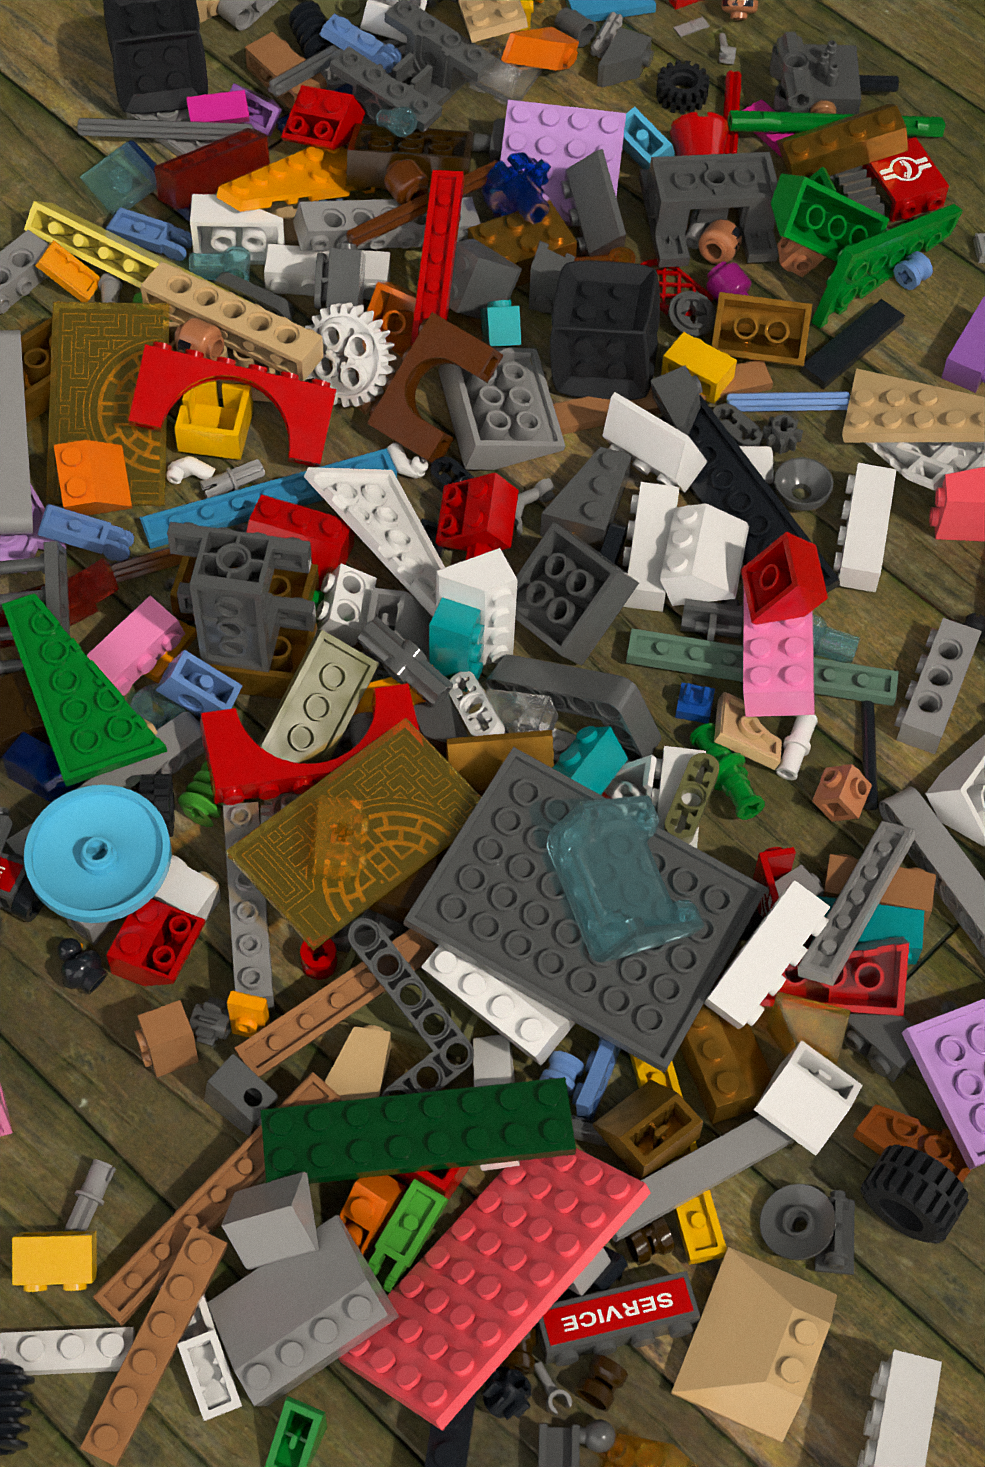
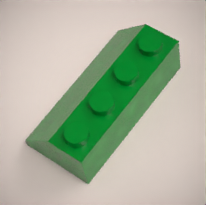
M781 174L771 200L780 236L837 263V256L845 246H851L865 238L880 234L886 230L890 219L805 176Z

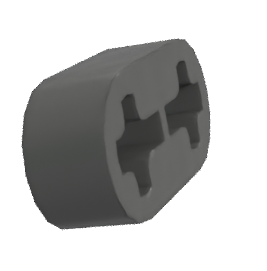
M720 404L713 409L718 419H723L721 423L739 446H761L762 430L739 409L730 404Z

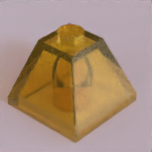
M777 992L766 1029L785 1057L802 1040L833 1064L837 1065L851 1010Z

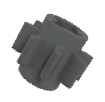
M786 414L778 415L775 418L769 417L768 426H763L762 438L767 439L766 446L771 447L774 452L779 454L786 453L789 450L794 452L797 442H801L803 430L797 429L799 420H794Z
M209 997L208 1002L195 1005L190 1018V1026L193 1031H196L195 1035H197L198 1042L214 1046L215 1040L218 1041L219 1038L227 1039L231 1031L228 1008L226 1007L227 1001Z

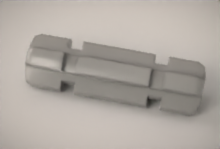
M611 12L608 15L606 22L602 25L591 45L590 53L592 56L603 58L617 31L622 26L623 17L621 14Z

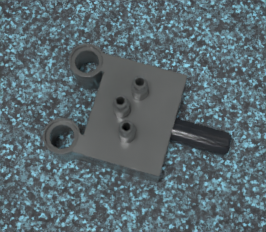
M834 40L828 41L827 45L803 44L805 54L809 57L808 70L814 95L813 104L819 101H830L836 107V114H859L861 91H898V76L859 75L856 45H837ZM775 43L772 49L769 73L773 78L781 80L782 73ZM781 84L776 87L773 110L776 112L810 113L812 105H809L805 110L794 111V108L787 104L785 88Z

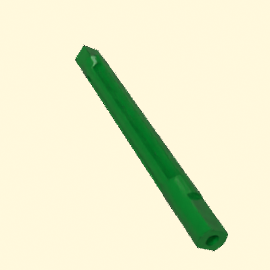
M730 110L728 126L730 131L800 133L856 114ZM902 116L906 125L907 136L943 137L946 126L943 117Z

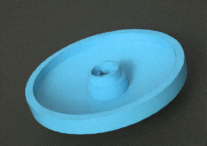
M113 785L82 787L54 800L34 821L24 848L25 870L38 898L58 915L84 923L113 921L140 909L161 888L168 874L172 857V846L167 826L156 807L140 794L130 789Z

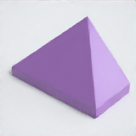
M233 83L230 92L245 90L250 121L244 123H250L253 125V128L267 136H271L282 108L273 99Z

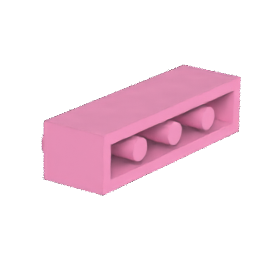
M150 595L91 650L87 657L93 660L119 692L125 696L136 680L143 674L149 673L167 651L177 647L185 632L179 621Z

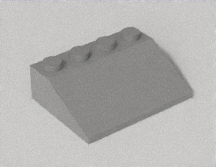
M493 347L504 356L488 383L459 366L452 364L440 365L438 372L465 469L496 470L565 449V442L537 348Z
M335 1215L316 1228L319 1245L318 1251L261 1266L207 1303L233 1370L254 1406H269L399 1317L339 1215Z

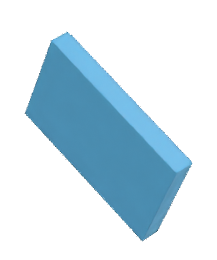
M565 0L569 9L578 11L594 22L606 20L611 12L621 14L622 17L656 12L655 0Z

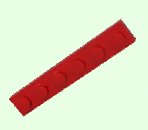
M432 170L411 346L419 335L418 330L421 323L426 318H429L432 312L445 320L448 317L465 179L463 171Z

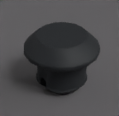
M976 613L967 615L966 622L963 625L982 631L978 641L985 639V617L982 614L976 617Z

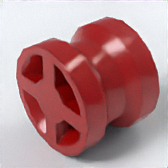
M324 935L316 941L307 938L301 945V966L303 972L308 977L322 980L330 977L337 968V952L335 944L330 938Z

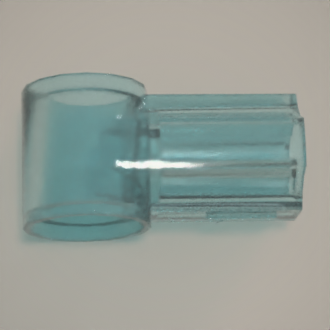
M240 246L229 247L224 253H191L189 255V271L206 280H215L221 272H229L249 282L251 254L246 248Z
M813 615L814 657L818 655L833 661L852 664L861 638L827 627L826 622L822 618Z

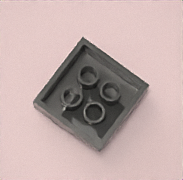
M553 522L516 576L518 580L515 619L561 656L582 666L639 585V582L574 533Z

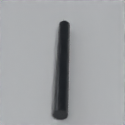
M865 700L861 701L863 776L872 784L864 808L866 810H876L878 808L875 709L872 701Z

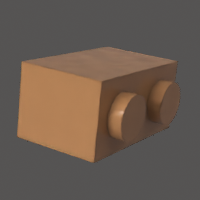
M181 1000L137 1015L140 1029L134 1031L139 1045L138 1049L145 1068L152 1065L156 1077L199 1062L193 1031Z

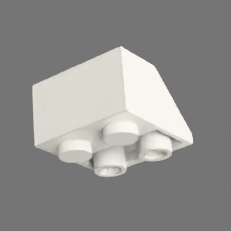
M801 1040L778 1066L754 1110L816 1156L850 1110L862 1084Z

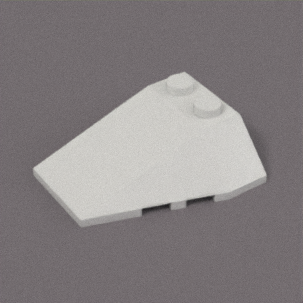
M985 442L865 443L894 469H897L907 480L935 491L937 487H942L945 474L985 467Z

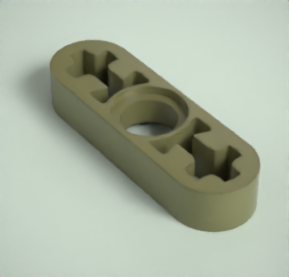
M699 753L690 758L665 819L663 830L688 844L695 837L718 778L719 763L712 755ZM701 767H706L708 771L704 774L700 784L696 782L698 770ZM686 793H694L700 797L701 803L696 806H689L682 801L681 797ZM681 815L687 817L685 829L681 833L675 832V827L678 826Z

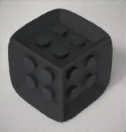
M103 0L107 38L113 59L116 94L123 112L146 114L188 108L186 97L208 94L206 58L200 34V18L196 0Z
M591 260L569 262L563 266L553 302L550 336L551 371L553 384L557 392L573 397L583 398L589 396L609 400L614 392L628 400L647 397L654 375L658 345L657 332L660 320V290L656 269L636 263Z

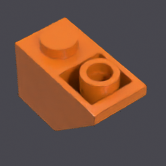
M388 1175L359 1178L355 1182L339 1215L364 1257L387 1226L406 1189V1186Z

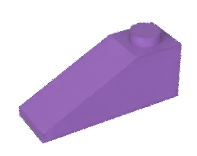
M985 296L947 357L941 377L976 393L982 382L985 383Z

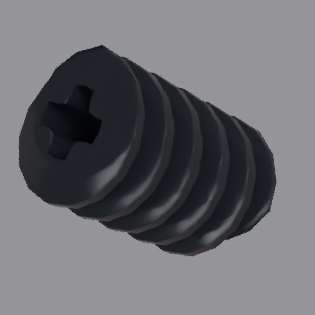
M305 1L294 7L289 15L288 22L305 59L333 45V43L320 35L322 27L327 20L318 3Z
M0 1363V1456L15 1454L16 1451L28 1448L29 1444L17 1438L19 1434L30 1432V1426L19 1423V1419L32 1415L31 1409L22 1407L21 1402L33 1400L34 1395L24 1391L23 1386L35 1383V1378L24 1374L25 1371L22 1367L6 1363Z

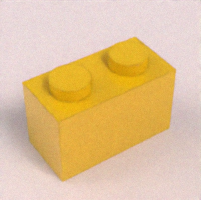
M683 332L664 354L661 375L686 365L691 376L696 375L701 383L703 392L700 394L704 395L707 401L714 404L719 399L722 391L734 378L737 360L729 354L704 343L701 339Z
M97 1230L18 1232L12 1237V1285H23V1291L47 1290V1285L63 1284V1290L66 1291L87 1289V1284L93 1283L97 1278Z

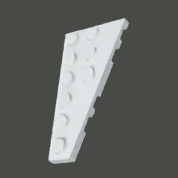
M308 467L304 478L433 617L436 611V571L445 568L393 470Z

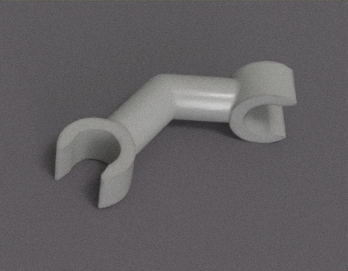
M550 478L543 479L534 488L518 494L514 525L517 526V537L523 532L521 517L524 506L537 500L548 502L555 498L552 491L555 487Z

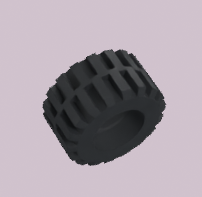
M896 1144L885 1148L861 1185V1193L865 1202L879 1218L898 1232L926 1243L937 1244L943 1242L969 1201L967 1198L969 1195L964 1185L945 1165L922 1151Z

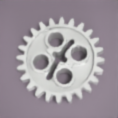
M352 302L342 305L338 303L321 309L320 315L311 317L314 324L305 326L306 329H312L323 336L324 355L307 379L314 378L331 383L330 387L337 389L333 405L342 403L343 407L352 405L356 407L374 401V396L384 393L381 386L387 384L388 378L385 374L395 372V369L388 365V361L396 359V356L388 354V349L395 346V344L385 340L391 333L390 330L381 331L380 327L383 324V320L372 321L374 311L364 312V305L353 307ZM336 329L339 332V340L336 336ZM363 340H364L365 343H366V351H365V349L363 348V345H362V341H363ZM329 360L332 362L333 370L330 368ZM356 370L359 373V380L356 377Z

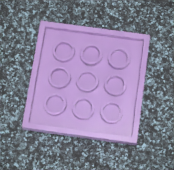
M508 100L500 163L504 166L505 175L498 179L494 217H502L550 200L565 224L572 226L569 217V209H572L570 198H564L561 181L565 180L567 168L601 149L604 151L614 192L617 195L626 113Z
M985 999L908 1027L902 1032L969 1170L985 1164Z

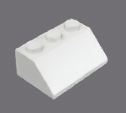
M614 392L611 396L602 435L610 445L608 449L631 454V460L634 461L632 465L641 473L648 475L651 472L658 476L656 480L660 484L679 487V490L685 493L707 463V460L691 438L618 393Z
M706 503L675 507L660 575V581L672 606L684 605L685 599L708 602L736 599L749 529L747 522Z

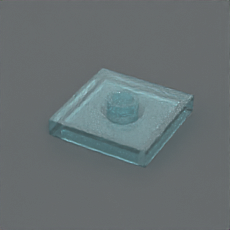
M128 142L80 176L83 183L112 216L115 215L120 207L129 210L163 184L159 176Z

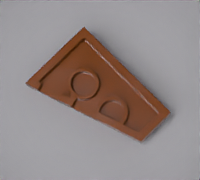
M877 1104L874 1105L860 1123L853 1135L854 1138L880 1156L887 1146H893L894 1144L922 1151L945 1165L962 1183L972 1171V1169H968L950 1130L943 1128L940 1132L921 1125L919 1119Z

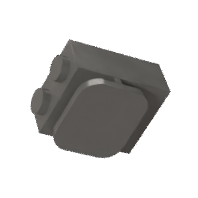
M338 243L337 248H330L329 261L325 253H317L314 307L316 310L320 311L325 306L328 308L338 303L342 305L352 302L353 307L363 305L366 256L362 250L356 247V244Z

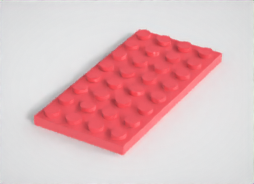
M577 1148L575 1155L519 1161L520 1166L504 1168L387 1295L399 1317L338 1358L339 1361L440 1430H443L651 1194L646 1183Z

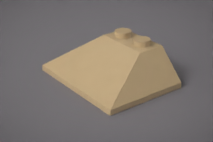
M728 1247L670 1394L782 1443L804 1398L833 1317L837 1294Z

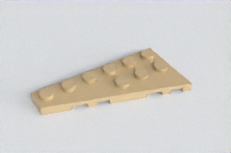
M856 368L842 432L844 443L985 442V397Z

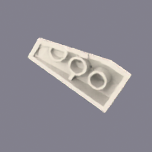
M985 735L942 771L925 793L938 819L943 824L983 847L985 846Z

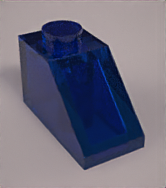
M22 732L2 756L9 779L51 803L85 783L82 781L66 787L53 748L25 732Z

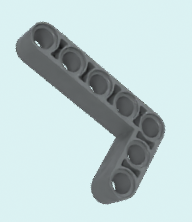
M506 654L501 658L485 682L486 687L493 695L504 700L600 719L604 727L610 726L628 758L626 763L652 755L662 739L639 689L631 680L623 676Z
M359 919L350 926L348 931V940L352 949L433 1051L388 1086L383 1092L382 1097L389 1096L394 1091H402L405 1094L440 1091L471 1065L474 1058V1049L380 926L371 919ZM362 927L373 929L376 933L375 941L369 946L357 944L354 936L358 929ZM385 956L394 957L399 963L397 972L391 976L382 975L377 969L379 960ZM408 985L418 987L422 993L421 1000L411 1006L404 1004L400 999L402 989ZM430 1015L440 1016L445 1022L444 1030L438 1035L428 1034L423 1028V1022L426 1017ZM453 1044L463 1045L468 1052V1058L461 1065H453L446 1057L447 1049ZM425 1067L433 1068L438 1074V1083L431 1089L422 1088L416 1079L418 1072Z

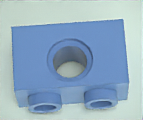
M183 650L169 663L156 691L201 718V713L231 709L243 685L188 651Z

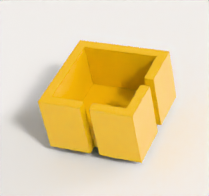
M217 381L202 384L184 394L182 399L183 405L180 406L174 427L178 452L241 460L254 411L251 386L223 382L222 395L224 407H219Z

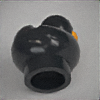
M65 938L57 946V955L64 961L61 965L63 984L70 989L81 988L89 995L105 980L108 972L101 967V957L96 951L82 952V943H79L74 938Z

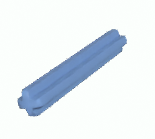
M847 391L729 393L726 396V404L735 406L741 412L847 410L850 400V394Z

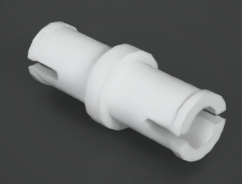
M796 715L797 718L791 734L785 737L783 743L785 750L781 762L776 769L777 775L786 780L797 779L803 758L809 754L811 749L809 742L815 725L818 722V718L815 715Z

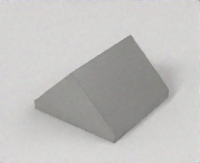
M306 1172L234 1193L221 1226L246 1269L251 1270L319 1250Z

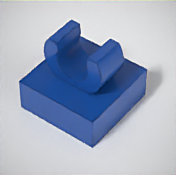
M682 683L675 718L705 724L709 723L715 689Z

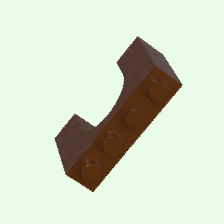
M432 312L429 318H426L421 323L417 339L404 352L401 366L397 373L388 379L386 391L381 400L376 402L371 408L370 418L367 422L370 426L431 463L437 458L445 456L454 438L425 421L418 412L415 394L421 378L436 366L452 364L461 367L488 383L504 356L493 347Z

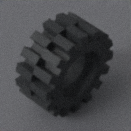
M676 60L675 65L670 62L667 63L666 68L663 66L657 79L656 97L658 103H663L662 107L665 110L671 107L670 112L672 113L680 110V114H685V110H688L690 113L695 112V108L698 111L702 109V105H705L707 102L710 83L709 74H706L704 67L699 70V64L695 63L691 66V61L688 60L685 61V64H681V60ZM683 85V86H687V87H690V88H689V89H680V88H677V87H675V86Z
M143 774L140 778V795L156 807L166 823L169 836L173 837L175 804L171 774Z

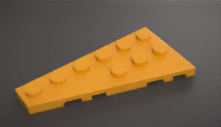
M311 146L219 186L217 198L241 212L269 208L272 206V202L284 201L290 205L297 204L298 199L308 197L310 201L346 197L350 195V191L356 189L353 186H346V148L341 146L336 150H329ZM371 188V190L363 191V192H364L365 194H367V193H374V192H375V188Z

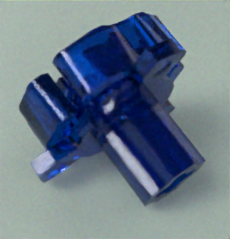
M524 152L512 153L507 158L511 166L507 167L503 161H498L489 171L487 182L482 189L484 201L494 213H499L501 216L518 211L532 225L539 223L549 213V204L542 197L544 194L542 186L548 182L547 173L551 165L543 159L537 161L535 158H530Z

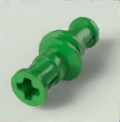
M706 723L699 726L692 732L690 742L698 747L699 750H704L707 754L717 759L719 773L714 790L723 791L730 798L736 808L735 814L738 818L748 820L755 817L763 810L765 801L761 796L756 795L750 786V781L747 778L748 771L743 767L745 763L744 755L732 753L730 749L714 742L716 726L714 723Z

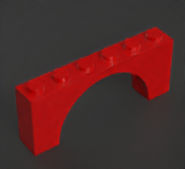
M153 342L152 346L145 344L128 419L129 425L161 432L169 411L188 391L213 381L240 382L260 391L279 411L288 434L289 453L287 461L310 467L320 466L337 390L330 387L331 383L320 379H312L311 383L299 380V375L281 371L279 376L267 373L268 369L266 367L249 364L248 368L235 365V360L226 357H217L215 361L203 358L204 353L196 350L185 349L184 353L172 351L171 345L162 342Z
M409 684L374 688L371 703L373 721L364 738L346 754L321 763L305 764L290 762L268 753L247 734L240 722L236 708L201 713L200 730L214 803L236 805L245 799L259 797L262 800L276 798L280 794L291 792L307 794L314 789L327 787L403 730H406L423 747Z

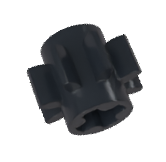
M505 1368L500 1372L496 1369L484 1382L487 1388L482 1392L484 1395L483 1401L487 1410L495 1417L509 1420L514 1415L519 1418L530 1408L531 1405L527 1400L532 1396L531 1384L522 1372L516 1369L509 1370V1368Z

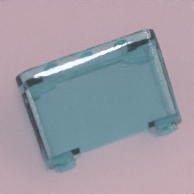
M649 795L581 801L548 834L547 848L587 949L596 962L614 961L694 935L705 926L693 902L683 899L672 903L647 844V840L655 834L659 822Z

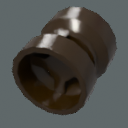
M663 1217L624 1237L630 1255L638 1266L649 1262L655 1254L666 1255L675 1250L671 1232Z
M532 1328L498 1366V1371L502 1372L505 1368H509V1370L516 1369L524 1375L534 1373L535 1358L532 1355V1348L537 1345L538 1331L535 1328Z
M595 1354L588 1366L590 1372L587 1377L580 1379L574 1391L589 1405L602 1411H608L615 1400L613 1395L615 1390L622 1388L629 1375L615 1361L603 1355Z

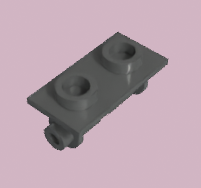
M834 1190L830 1192L828 1199L835 1210L836 1230L829 1245L815 1256V1272L854 1275L855 1200L846 1198L844 1191Z

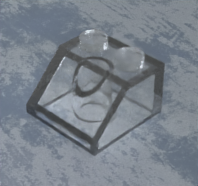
M498 41L478 45L495 56L494 66L477 82L464 73L461 79L470 83L469 87L477 92H488L494 95V100L501 104L507 105L508 100L521 101L539 77L543 68L503 62L501 58L506 45Z

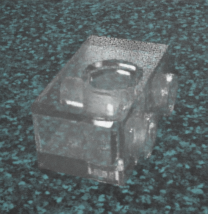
M494 689L486 690V695L505 727L504 734L552 730L553 732L559 716L550 696ZM487 721L481 724L485 731L489 728Z

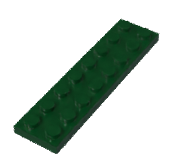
M566 1077L260 1110L266 1183L301 1172L307 1173L308 1182L312 1184L575 1155L576 1153Z

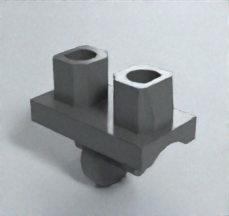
M685 599L680 631L707 634V641H714V635L740 638L744 606L739 605L738 599L721 600V603Z

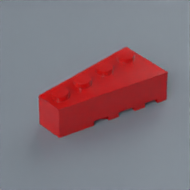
M904 936L856 944L833 986L799 977L797 967L800 962L795 967L789 964L782 973V976L786 978L782 987L774 996L768 993L760 1005L904 1016L909 942Z

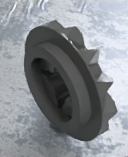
M685 291L677 294L672 299L667 316L672 321L671 327H676L680 330L681 334L685 332L696 338L700 335L705 336L713 328L716 311L711 301L704 295L694 291ZM689 306L692 314L698 316L693 323L689 316H685Z

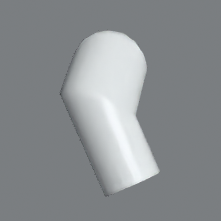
M393 443L388 446L387 450L397 473L414 479L421 478L426 474L429 466L426 459L423 457L419 458V456L414 457L412 460L408 459L400 443Z
M187 456L172 461L168 466L166 478L173 484H180L183 478L191 475L206 480L213 476L216 469L192 456Z

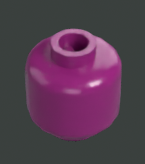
M723 261L716 265L706 276L708 278L706 289L717 303L719 292L750 296L747 292L750 290L752 282L735 262L726 263Z

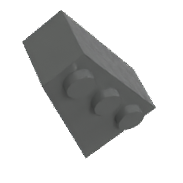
M540 241L531 266L529 309L552 314L560 272L566 263L574 262L575 256L566 253L565 257L548 250L549 244Z
M600 447L542 512L540 536L543 537L552 523L555 522L574 533L596 551L601 552L610 523L614 521L629 479L631 454Z

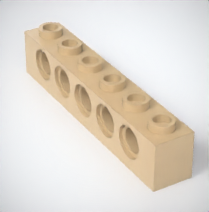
M161 262L140 286L144 308L150 311H163L165 318L180 325L191 318H198L213 324L220 329L225 346L280 372L297 374L301 381L307 379L324 357L323 336L314 330L295 324L286 317L267 311L258 304H252L237 297L234 293L224 291L204 279L196 278L184 272L178 267Z

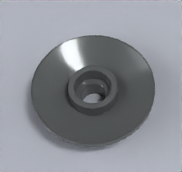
M792 1184L774 1192L764 1204L760 1215V1231L765 1243L774 1253L789 1260H805L818 1255L829 1245L836 1230L835 1210L831 1201L822 1191L806 1184ZM798 1221H807L805 1230L801 1232L795 1231V1225Z

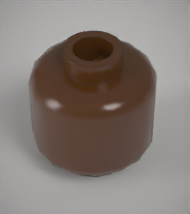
M410 159L397 160L388 166L384 177V186L395 201L403 205L428 193L429 179L415 161Z

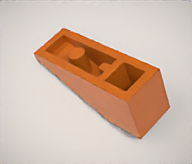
M553 27L511 32L501 60L505 63L555 71L569 69L576 61L578 55L577 47L580 41Z

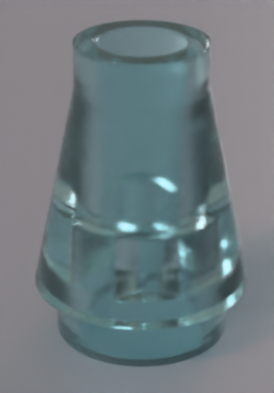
M405 106L388 110L382 109L376 116L377 124L380 127L389 130L399 137H406L412 134L417 127L415 113Z

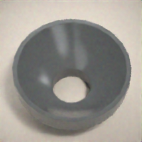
M806 457L785 461L777 469L774 478V490L777 497L786 506L796 510L808 511L821 507L827 502L833 488V477L827 467L814 459ZM795 489H805L810 494V497L804 500L797 499L793 496L792 491Z

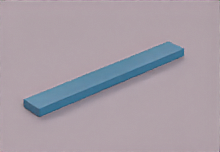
M387 448L318 467L393 470L397 477V471ZM306 471L146 515L140 517V522L149 548L152 549L169 544L167 531L170 522H190L198 526L227 528L248 522L261 494L300 506L322 501L324 498L304 478Z

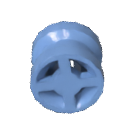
M918 251L912 252L906 257V261H901L894 267V276L897 282L908 290H914L920 285L921 281L928 279L933 272L930 260Z
M553 1051L548 1060L550 1066L542 1072L539 1080L566 1077L568 1096H571L576 1089L575 1080L582 1076L585 1066L578 1058L569 1053Z

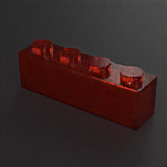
M246 128L154 166L158 200L170 205L174 209H184L192 202V194H214L218 192L219 186L269 165L267 136Z

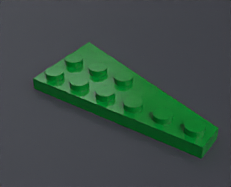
M952 204L942 209L939 208L925 216L922 215L910 222L902 223L888 231L884 230L878 235L865 238L851 246H845L837 256L838 263L834 272L826 281L827 287L811 322L819 329L827 324V318L830 314L836 312L840 315L847 310L848 304L856 296L860 299L864 298L893 277L894 267L899 262L906 261V257L912 252H920L921 249L928 252L949 237L963 210L956 204Z
M35 593L2 604L66 787L168 752L166 745L161 739L155 736L139 714L137 715L125 701V697L93 660L87 657L82 651L81 646L74 638L69 636L57 618Z

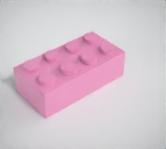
M744 588L743 696L746 717L815 715L813 611L805 617L756 625L751 623Z

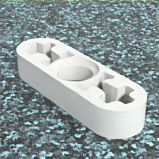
M470 671L455 674L449 680L453 683V688L450 690L449 695L471 735L504 734L505 727L474 674ZM465 687H467L470 691V693L466 695L463 694V689ZM483 703L478 711L469 714L473 706ZM487 721L489 728L485 731L481 724Z

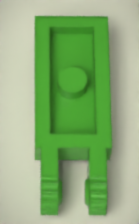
M416 1179L412 1181L374 1246L377 1249L368 1263L376 1277L386 1255L397 1261L384 1282L383 1289L388 1293L398 1285L405 1274L406 1268H410L449 1201V1199Z

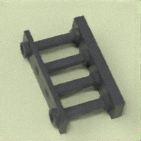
M57 541L43 542L44 553H41L40 557L0 561V575L42 571L45 574V586H42L41 590L0 594V608H3V603L35 593L70 636L66 549ZM9 626L0 627V641L14 640ZM21 659L0 661V674L25 670Z

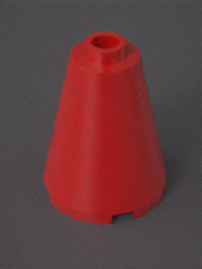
M690 112L678 117L672 122L670 138L676 156L724 154L729 132L728 122L723 116L714 112H707V116H698V112Z

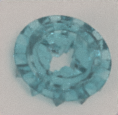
M159 683L140 689L134 695L130 705L137 715L139 714L143 719L153 723L156 730L160 729L177 715L186 712L184 707L156 691ZM152 701H155L156 705L158 704L159 707L164 709V716L153 712Z

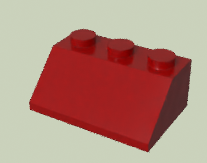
M262 494L249 518L246 530L247 533L260 532L268 536L295 537L303 541H310L312 564L318 565L319 591H321V585L326 574H332L341 563L346 564L355 544L354 531L341 517Z

